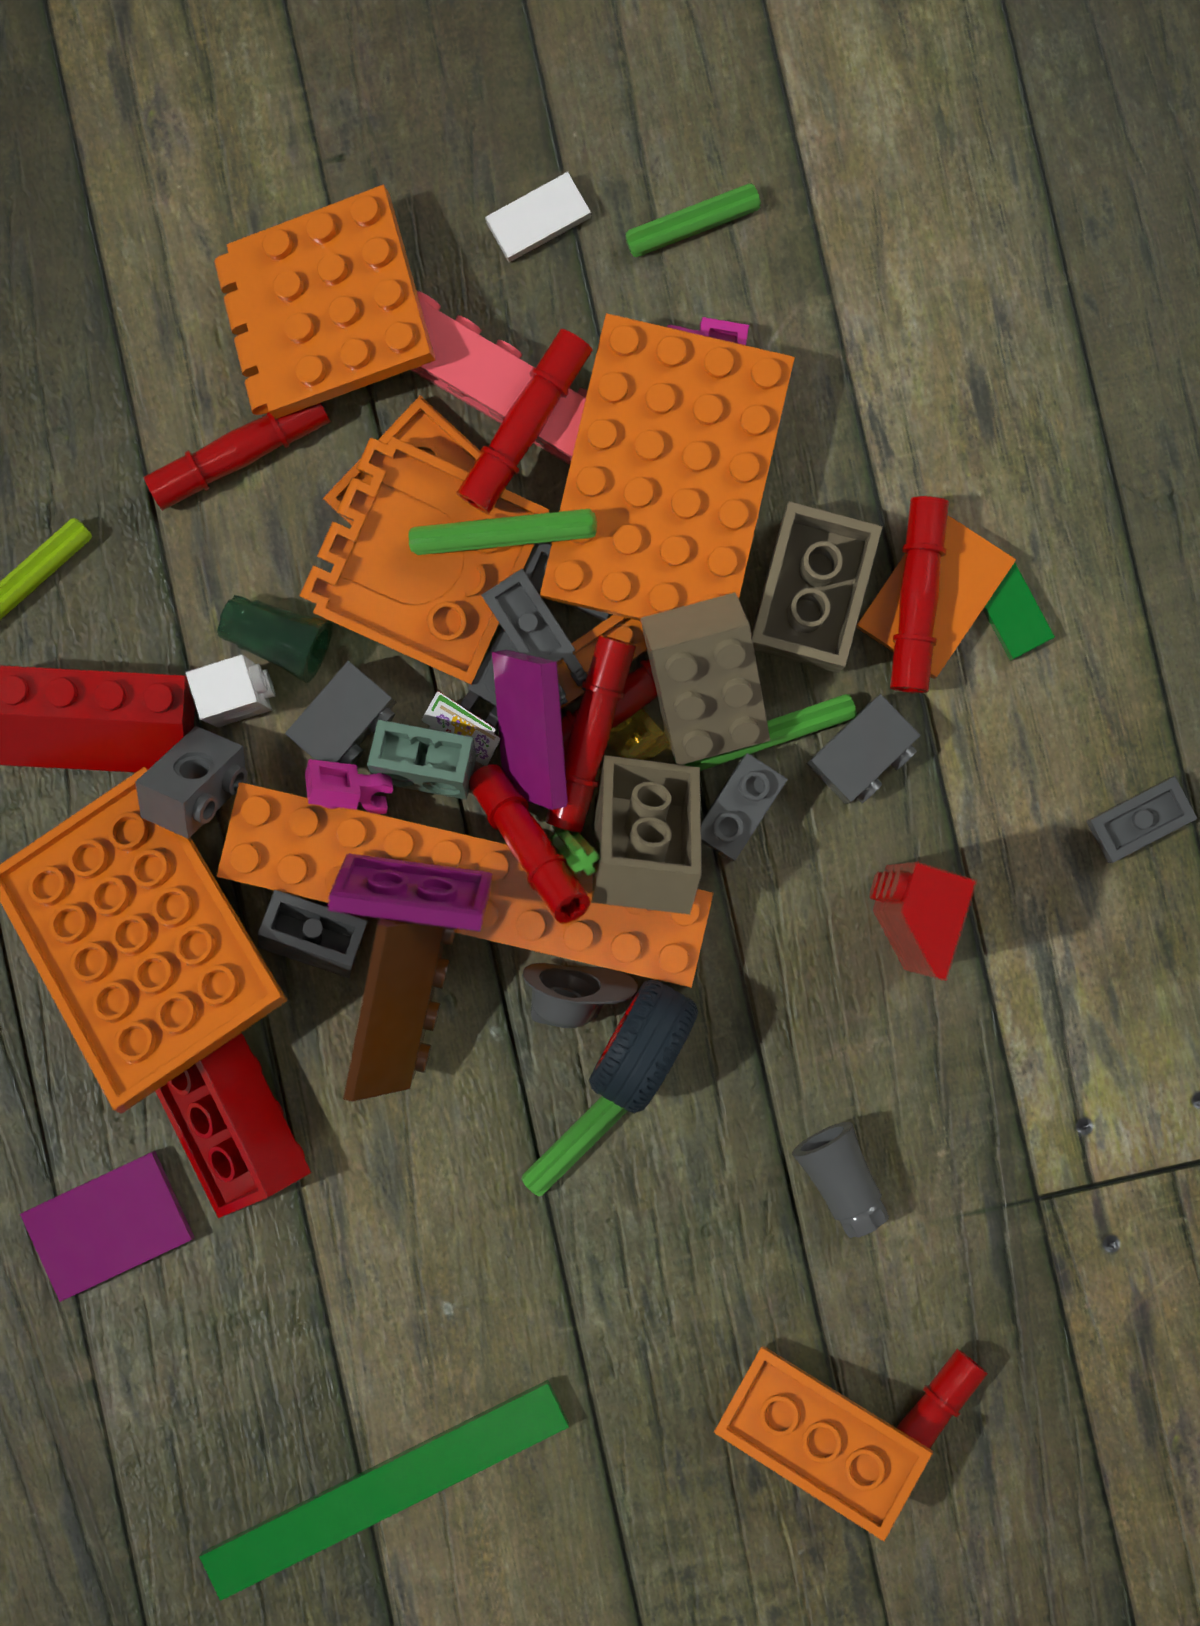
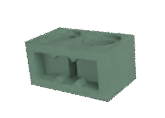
M378 720L367 766L371 775L382 773L392 777V783L395 787L467 800L469 780L473 774L477 754L473 737Z

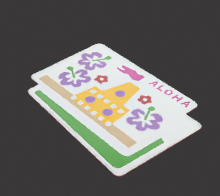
M439 691L435 694L422 718L424 723L430 725L429 729L473 737L477 754L476 761L484 766L488 765L500 741V737L494 734L495 728Z

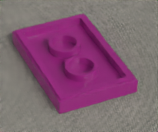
M507 649L492 652L502 769L518 793L523 795L527 801L551 810L567 807L556 661Z
M348 853L344 858L329 894L328 911L481 931L491 891L492 874L484 871Z
M155 1150L20 1214L59 1302L195 1238Z

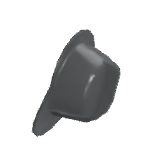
M534 963L526 966L522 974L525 983L532 988L530 1010L532 1020L537 1023L561 1028H577L588 1024L597 1017L604 1004L629 1000L637 994L638 984L634 978L623 972L608 968L568 967L550 963Z

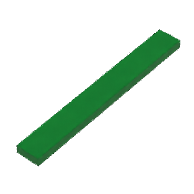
M546 1380L202 1551L199 1558L221 1601L569 1428V1422L549 1381Z

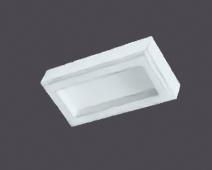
M566 172L485 218L488 227L510 263L590 219L591 212L571 176Z

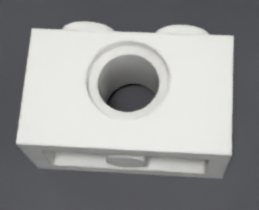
M244 655L185 672L199 718L202 721L216 727H221L272 711L269 698L275 697V690L267 669L262 670L259 664H255Z

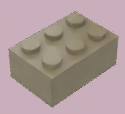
M789 501L782 515L751 631L754 651L836 673L844 669L883 526Z
M736 592L640 618L665 732L677 765L770 741L750 625Z
M604 755L599 784L595 794L594 850L598 853L600 859L593 863L596 872L593 873L592 903L682 914L691 913L702 875L700 767Z

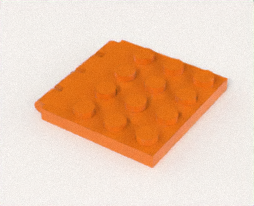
M384 184L226 244L228 253L218 256L214 260L221 291L226 294L223 299L231 331L234 335H238L234 338V343L242 374L245 377H249L244 383L252 413L255 415L270 413L277 419L436 361L390 193Z
M391 436L388 445L374 438H369L356 469L373 477L370 484H367L352 477L336 512L352 520V526L349 529L332 521L317 557L334 566L330 573L312 566L299 597L316 604L313 614L472 685L499 624L482 598V594L520 569H524L534 544L417 555L409 548V530L418 526L549 513L550 510L505 489L490 514L483 513L456 494L467 477L468 471Z

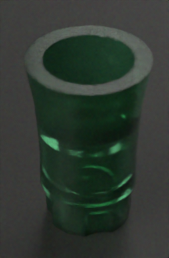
M234 595L224 606L217 633L223 640L236 644L238 649L271 662L308 683L317 674L327 653L332 636V622L327 619L306 616L281 609L260 600L251 601L245 597Z

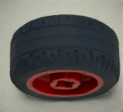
M658 980L645 981L634 996L602 1052L589 1079L591 1089L607 1100L613 1101L614 1104L621 1108L624 1107L629 1112L637 1113L643 1111L660 1088L692 1030L698 1016L696 1003L678 991H674L671 987L663 985Z

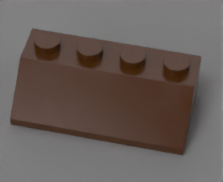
M380 918L377 925L343 1096L344 1100L353 1102L408 1090L411 1087L416 1071L425 1073L431 1051V1045L423 1043L426 1030L434 1031L440 1009V1003L432 1001L435 987L443 989L450 960L441 958L444 944L452 946L457 928Z

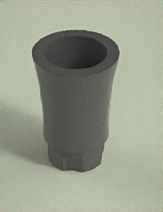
M842 1122L829 1126L808 1137L793 1150L792 1155L815 1184L834 1219L840 1220L842 1228L849 1238L865 1236L887 1222L889 1216L884 1204L880 1200L882 1194L870 1173L851 1122Z

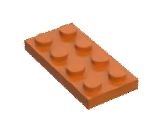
M765 1346L760 1348L713 1432L882 1541H885L934 1452Z

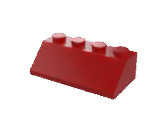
M0 665V765L136 773L143 767L149 770L194 728L195 702L187 676Z
M918 862L886 865L884 872L877 871L869 898L876 900L873 912L904 970L946 981L975 887V880Z
M242 1032L155 1091L218 1218L264 1200L311 1173L305 1161L304 1151L300 1144L296 1142L284 1118L283 1109L274 1098L262 1074L261 1065L252 1054Z

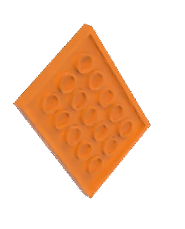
M606 313L559 511L592 510L597 520V533L592 538L552 542L540 597L641 621L640 618L735 592L739 599L795 357Z
M143 767L0 864V902L112 1109L121 1114L288 1001L191 837L187 839L141 818L135 782L148 771L146 767Z

